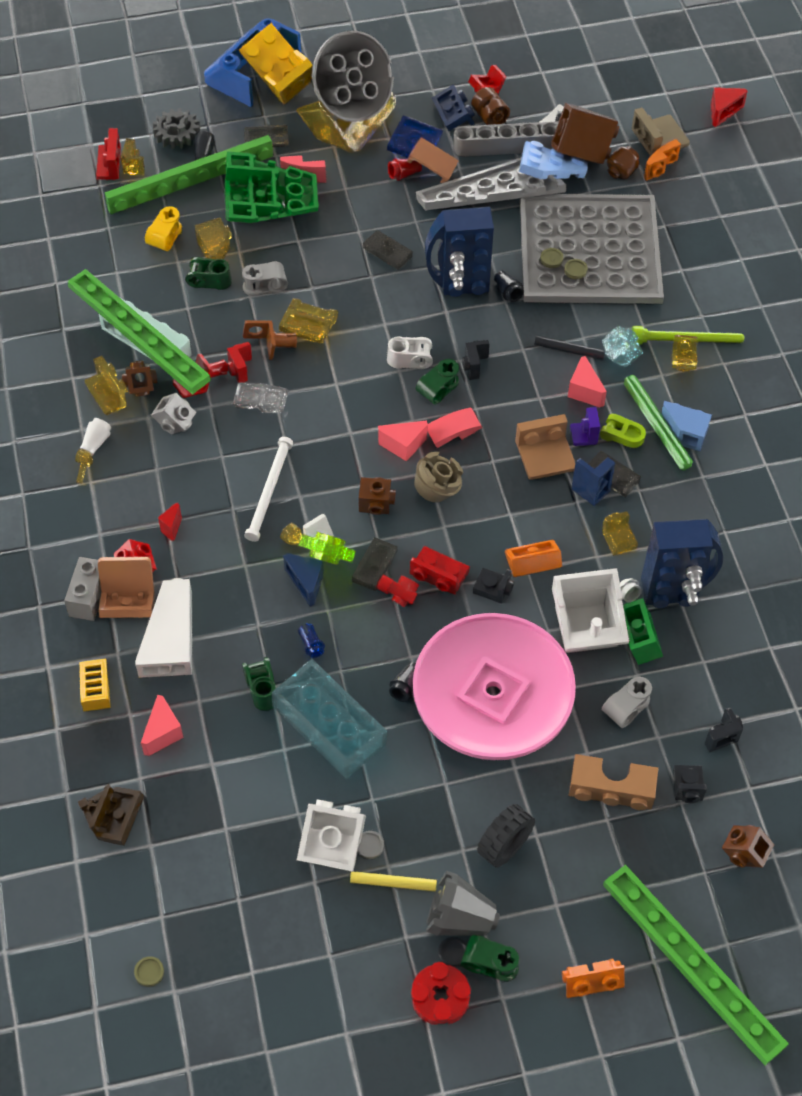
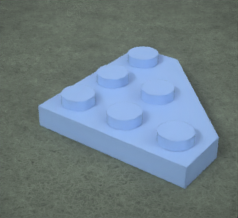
M526 141L523 147L519 172L538 179H547L548 175H554L553 177L556 179L569 178L571 174H576L577 178H584L588 162L585 159L559 153L554 148L543 147V144L540 142Z

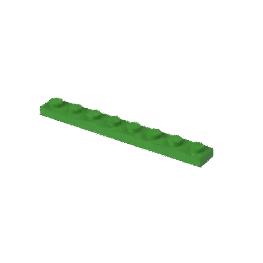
M267 135L105 192L107 209L110 214L226 174L227 152L250 153L256 155L255 160L257 161L273 157L272 140Z
M87 269L67 281L69 288L191 394H194L211 381L210 375Z
M626 865L604 881L603 886L765 1066L787 1048L789 1043Z

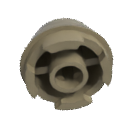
M440 452L428 453L419 460L416 467L415 488L424 499L431 502L444 501L458 493L462 486L461 475L463 470L452 457L448 460L439 456Z

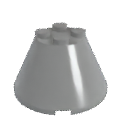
M360 31L340 32L326 40L319 49L313 64L311 85L322 106L334 117L347 122L368 120L376 116L385 107L391 96L394 83L390 67L391 60L381 43L369 34Z

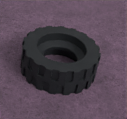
M518 804L508 806L486 829L478 843V854L495 868L503 866L521 849L535 826V818Z

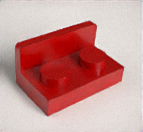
M109 128L108 138L104 139V145H99L96 170L98 180L119 179L121 144L118 128Z
M426 546L422 548L417 558L412 557L410 561V574L419 581H426L435 585L439 590L450 592L456 595L470 569V566Z

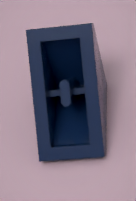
M289 553L283 555L285 571L310 607L313 606L324 575L323 560Z

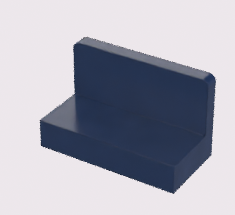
M607 457L594 469L579 458L575 463L572 490L595 506L611 490L616 463Z

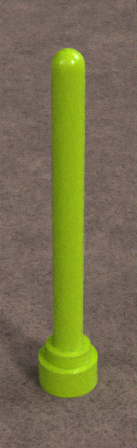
M632 326L631 330L632 345H642V343H647V340L742 343L745 339L741 333L648 331L643 326Z

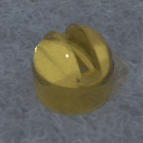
M292 522L283 529L280 538L289 545H296L302 539L301 529Z

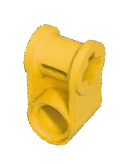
M165 207L160 211L146 231V244L165 251L171 249L174 241L182 231V225L178 221L180 217L179 211L175 207Z

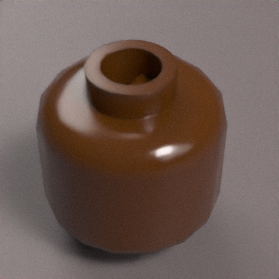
M629 146L617 148L607 159L609 175L614 179H628L639 167L638 153Z

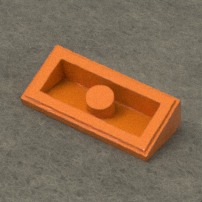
M554 540L505 550L506 558L514 577L562 567L561 550Z

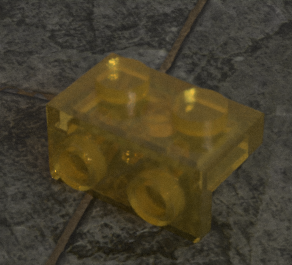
M103 356L93 359L96 375L85 379L84 382L104 415H109L127 407L125 397L127 392L126 385L122 379H117L112 363L107 364Z

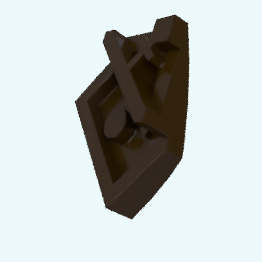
M107 784L102 792L88 800L83 798L78 801V804L89 823L90 829L98 840L125 846L144 795L138 790L121 787L112 788L110 784Z

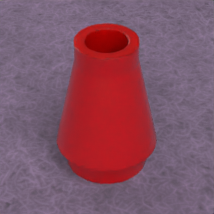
M394 158L388 163V174L391 179H396L397 181L422 170V164L416 160H412L409 163L407 159Z

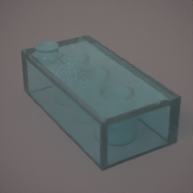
M313 659L308 661L272 692V706L346 779L386 745L388 731Z

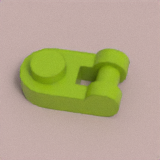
M610 414L606 420L607 425L603 426L599 433V436L605 441L613 440L631 448L641 446L646 436L645 428L642 425L617 414Z

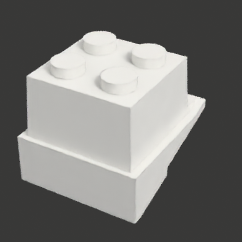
M617 568L554 576L552 592L565 653L629 644Z

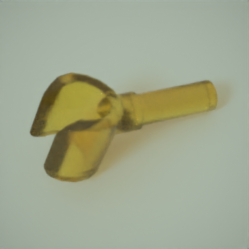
M79 449L75 460L81 463L76 483L82 484L87 466L89 467L93 463V457L89 451Z

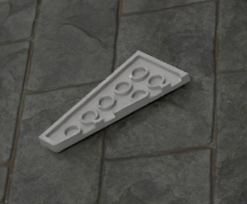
M521 158L417 191L416 200L425 210L563 193L566 192V184L561 179L553 177L554 175H548L547 179H538L519 172Z

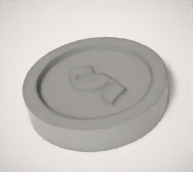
M375 831L363 832L361 843H359L358 847L359 855L366 859H374L380 856L384 850L382 836Z

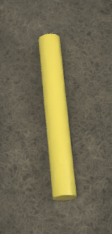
M351 871L350 883L436 892L437 880Z

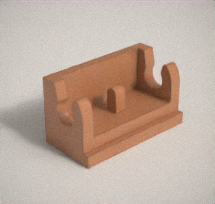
M422 137L416 143L407 159L409 163L412 160H416L443 177L441 183L449 180L459 161Z

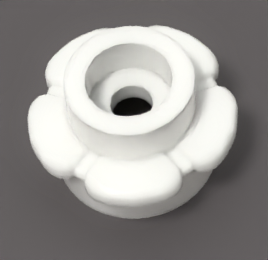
M630 578L620 582L622 600L624 599L625 602L630 603L640 596L642 589L637 580Z

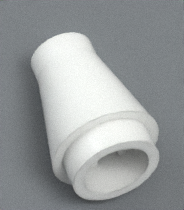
M94 418L92 422L88 423L80 450L88 456H93L95 451L111 435V426L99 418Z

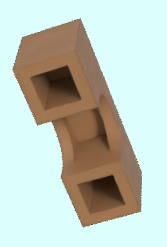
M575 754L569 796H573L581 801L597 800L611 806L621 804L631 806L635 810H652L657 786V767L631 763L628 775L624 780L612 781L602 771L603 758Z

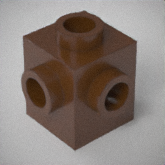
M144 360L130 362V366L125 369L126 373L122 374L124 388H129V394L135 393V396L149 395V391H154L153 384L158 383L156 369H151L150 363L145 364ZM142 373L145 378L143 381H137L135 375Z
M361 477L359 512L374 515L389 514L390 505H395L396 490L391 489V479Z
M733 825L722 849L730 857V861L738 867L763 868L775 844L760 827Z

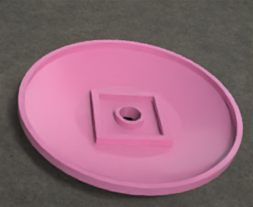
M476 614L448 624L427 642L418 657L414 669V700L418 713L427 728L435 737L450 748L479 759H514L544 747L565 726L570 717L575 699L576 684L573 667L561 645L548 632L536 624L507 614ZM494 686L499 688L501 693L492 696L486 692V689Z

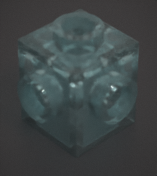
M618 325L601 340L605 347L604 352L612 362L625 368L643 354L637 342L638 336L631 329L627 330Z

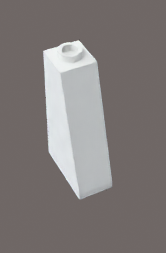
M175 578L163 581L136 658V669L139 678L192 675V590L190 579Z

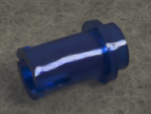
M305 624L309 632L308 634L302 625L298 629V634L305 645V653L311 658L320 657L325 651L324 642L319 639L313 624Z

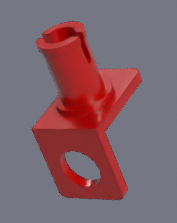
M197 354L195 363L210 375V379L228 374V365L225 360L209 364L202 354ZM175 379L173 380V385L183 398L208 391L209 383L194 394H191Z

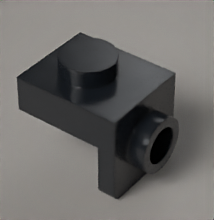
M489 340L465 343V356L462 357L464 371H468L470 380L479 379L480 359L489 358Z

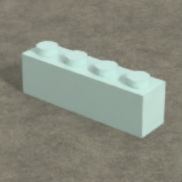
M123 300L188 357L192 355L190 340L187 336L172 330L166 323H161L154 319L148 312L139 310L130 301ZM99 314L103 330L147 356Z

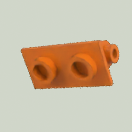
M612 958L592 963L594 971H589L587 964L567 967L566 971H562V979L566 983V997L585 996L587 994L624 988V965H621L619 960L614 961Z

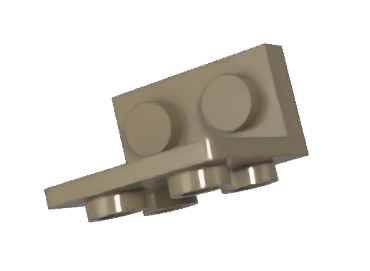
M643 108L634 110L632 131L650 156L660 147L674 139H677L681 144L680 149L689 146V139L670 114L652 119Z

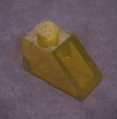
M220 217L195 225L196 240L205 258L224 260L230 249L229 239L232 238L229 226L224 225Z

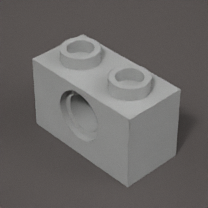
M79 557L64 602L69 617L95 621L102 593L98 560Z

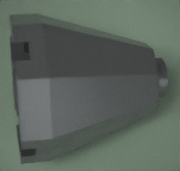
M446 871L438 885L443 887V890H439L438 893L435 892L427 918L428 927L426 932L434 935H487L490 929L495 930L500 918V914L496 913V904L459 875Z

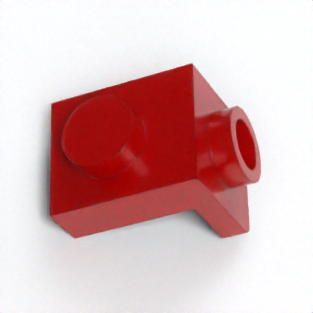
M491 65L487 75H471L468 83L474 88L476 93L482 88L491 87L499 94L506 80V75L496 65Z
M249 342L227 348L228 371L231 376L236 377L239 384L248 381L245 362L252 359Z

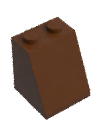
M565 102L551 146L559 153L603 164L605 159L607 160L611 154L612 147H610L612 138L615 139L618 134V121Z

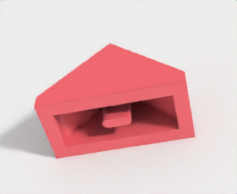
M586 356L581 357L569 384L568 397L590 405L603 407L607 391Z
M427 420L378 426V443L407 461L427 440Z
M157 695L141 741L143 753L147 756L184 738L180 723L161 695Z

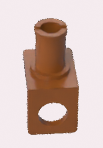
M246 320L244 323L243 338L266 339L269 360H273L276 347L296 348L297 346L296 332L276 333L273 331L272 321ZM255 326L262 328V330L257 333H252L249 331L250 328Z

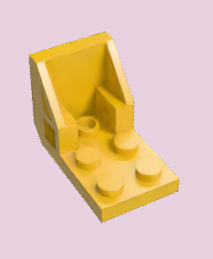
M272 23L239 49V53L284 105L311 83L313 64L299 51H294Z

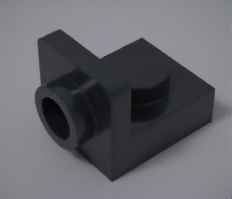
M482 568L473 587V594L502 604L505 595L510 596L515 581L511 580L512 571L507 569L505 575Z
M731 708L725 709L721 719L722 724L713 726L707 734L704 744L709 753L736 743L740 739L743 723Z
M674 765L675 800H683L685 803L703 801L707 788L706 784L703 783L702 766Z

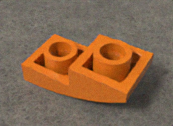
M677 139L660 147L648 159L644 174L646 181L661 176L665 173L667 164H672L678 160L681 144Z

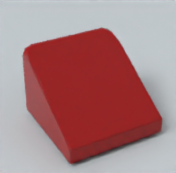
M178 503L172 505L158 517L161 532L172 542L176 538L182 520Z

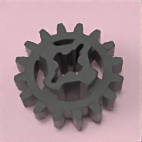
M181 108L177 112H174L173 109H170V113L163 111L162 117L156 116V121L153 122L154 138L157 139V143L163 142V147L171 145L172 149L177 145L181 149L183 144L190 146L191 140L194 141V137L200 131L199 119H196V115H190V110L182 112Z

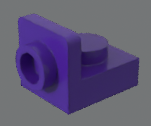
M597 407L587 408L585 418L581 419V423L570 425L574 446L598 444L600 422Z

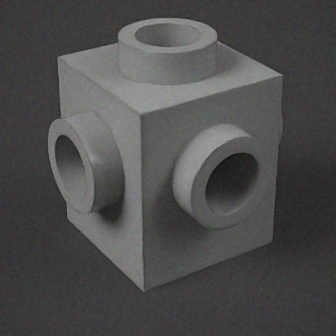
M174 393L163 397L151 416L161 424L163 430L172 435L188 430L193 423L191 420L196 411L190 407V404L185 399Z

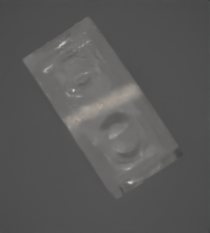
M238 383L232 404L236 408H258L262 413L283 412L289 391L286 388L267 384Z

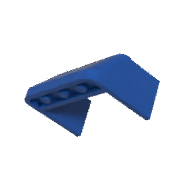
M273 19L262 20L246 32L205 70L206 84L252 107L251 78L237 72L247 63L239 53V49L272 23L294 51L297 50L301 53L300 32Z

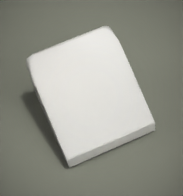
M324 514L303 525L304 541L314 552L334 541V535Z

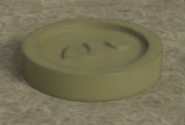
M547 248L541 252L540 261L545 267L557 268L563 263V253L556 248Z
M571 259L566 262L564 267L565 274L572 279L585 277L588 270L587 264L580 259Z
M144 957L136 964L134 975L140 985L152 987L163 979L164 967L162 962L156 957Z

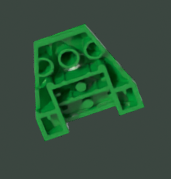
M227 152L225 178V212L227 221L254 223L318 211L316 174L291 166L287 169L276 167V162L269 160L268 164L255 160L256 155L250 153Z

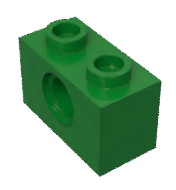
M641 598L624 604L623 609L629 646L638 665L664 657L651 614L644 599Z

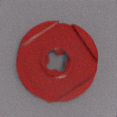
M436 962L432 966H428L420 971L413 981L411 997L414 1010L421 1019L430 1024L455 1023L463 1017L469 1007L471 988L467 978L460 970L443 962ZM437 988L446 989L448 999L440 998L437 1001L434 998L436 995L434 990Z

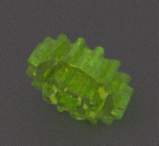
M317 531L315 537L302 534L299 546L310 549V557L339 565L340 559L353 562L356 552L344 547L346 540Z

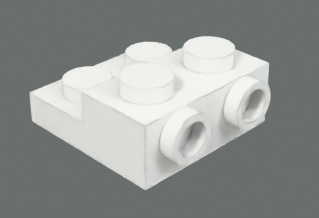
M317 800L316 805L308 803L297 860L354 871L366 815L360 814L361 808L344 805V809L339 810L332 808V802Z

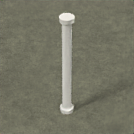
M288 437L279 438V448L250 528L245 531L244 536L250 541L255 542L260 538L259 530L287 452L293 446V441Z

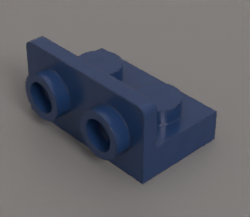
M454 84L432 97L448 131H451L467 120L471 126L476 125L472 118L475 116L473 109L469 104H465L468 101L463 90L458 91Z

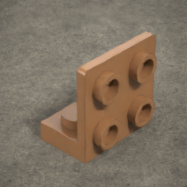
M565 414L517 424L515 442L530 480L574 471L575 461L565 437L567 429Z

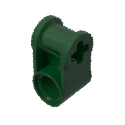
M194 257L190 260V272L185 277V281L189 286L224 290L232 284L230 268L226 260Z
M452 359L440 361L438 365L419 379L416 384V391L435 405L440 403L459 384L457 375L459 371L458 363Z
M265 657L263 661L252 664L242 663L246 684L249 686L255 707L262 711L273 709L277 704V693L269 658ZM264 692L269 693V694H267V695H260L261 693H264Z
M470 936L461 961V966L464 969L503 982L515 979L519 971V955L514 948L493 942L483 936ZM505 961L510 962L507 964L506 967L501 966L505 963Z

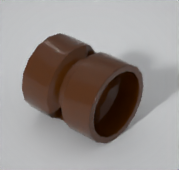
M491 87L480 89L471 100L472 108L486 125L504 124L509 118V107Z

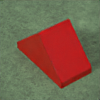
M714 88L711 100L712 125L717 127L742 109L745 105L748 91L743 88Z

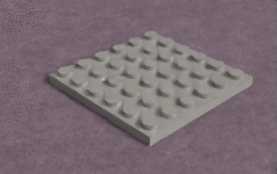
M548 194L520 198L524 302L663 304L664 293L654 195ZM547 248H556L563 253V263L557 268L545 267L540 261L541 252ZM571 259L583 260L588 266L586 276L581 279L569 278L564 272L566 262Z

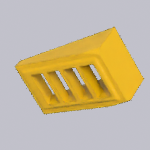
M106 658L79 662L80 695L83 711L111 708ZM101 667V670L86 672V669ZM101 675V678L87 680V677ZM101 683H102V686H96V687H89V688H87V685H94V684H101ZM102 691V694L88 696V693Z

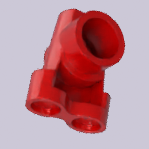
M383 574L377 589L386 594L393 595L391 600L405 607L407 603L413 605L418 596L416 591L419 584L405 576H401L397 583Z

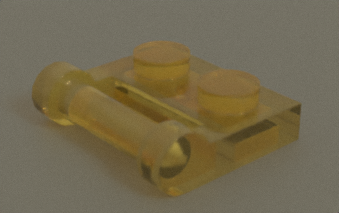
M293 298L279 324V331L283 333L296 332L297 337L323 344L332 325L337 320L338 310L323 309L303 303L301 299Z

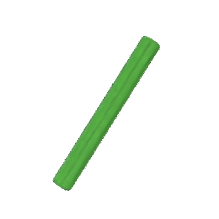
M635 375L626 377L624 379L625 387L681 470L690 468L693 460Z

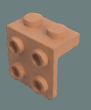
M148 557L99 558L98 571L102 592L99 604V617H151L155 601L151 559Z

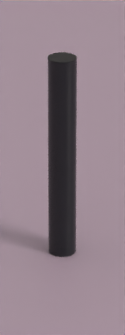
M536 336L534 345L601 360H604L605 356L604 350Z

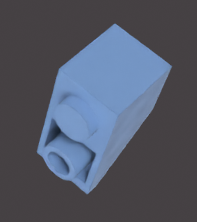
M664 401L661 414L682 446L701 451L712 415L681 406L677 403Z

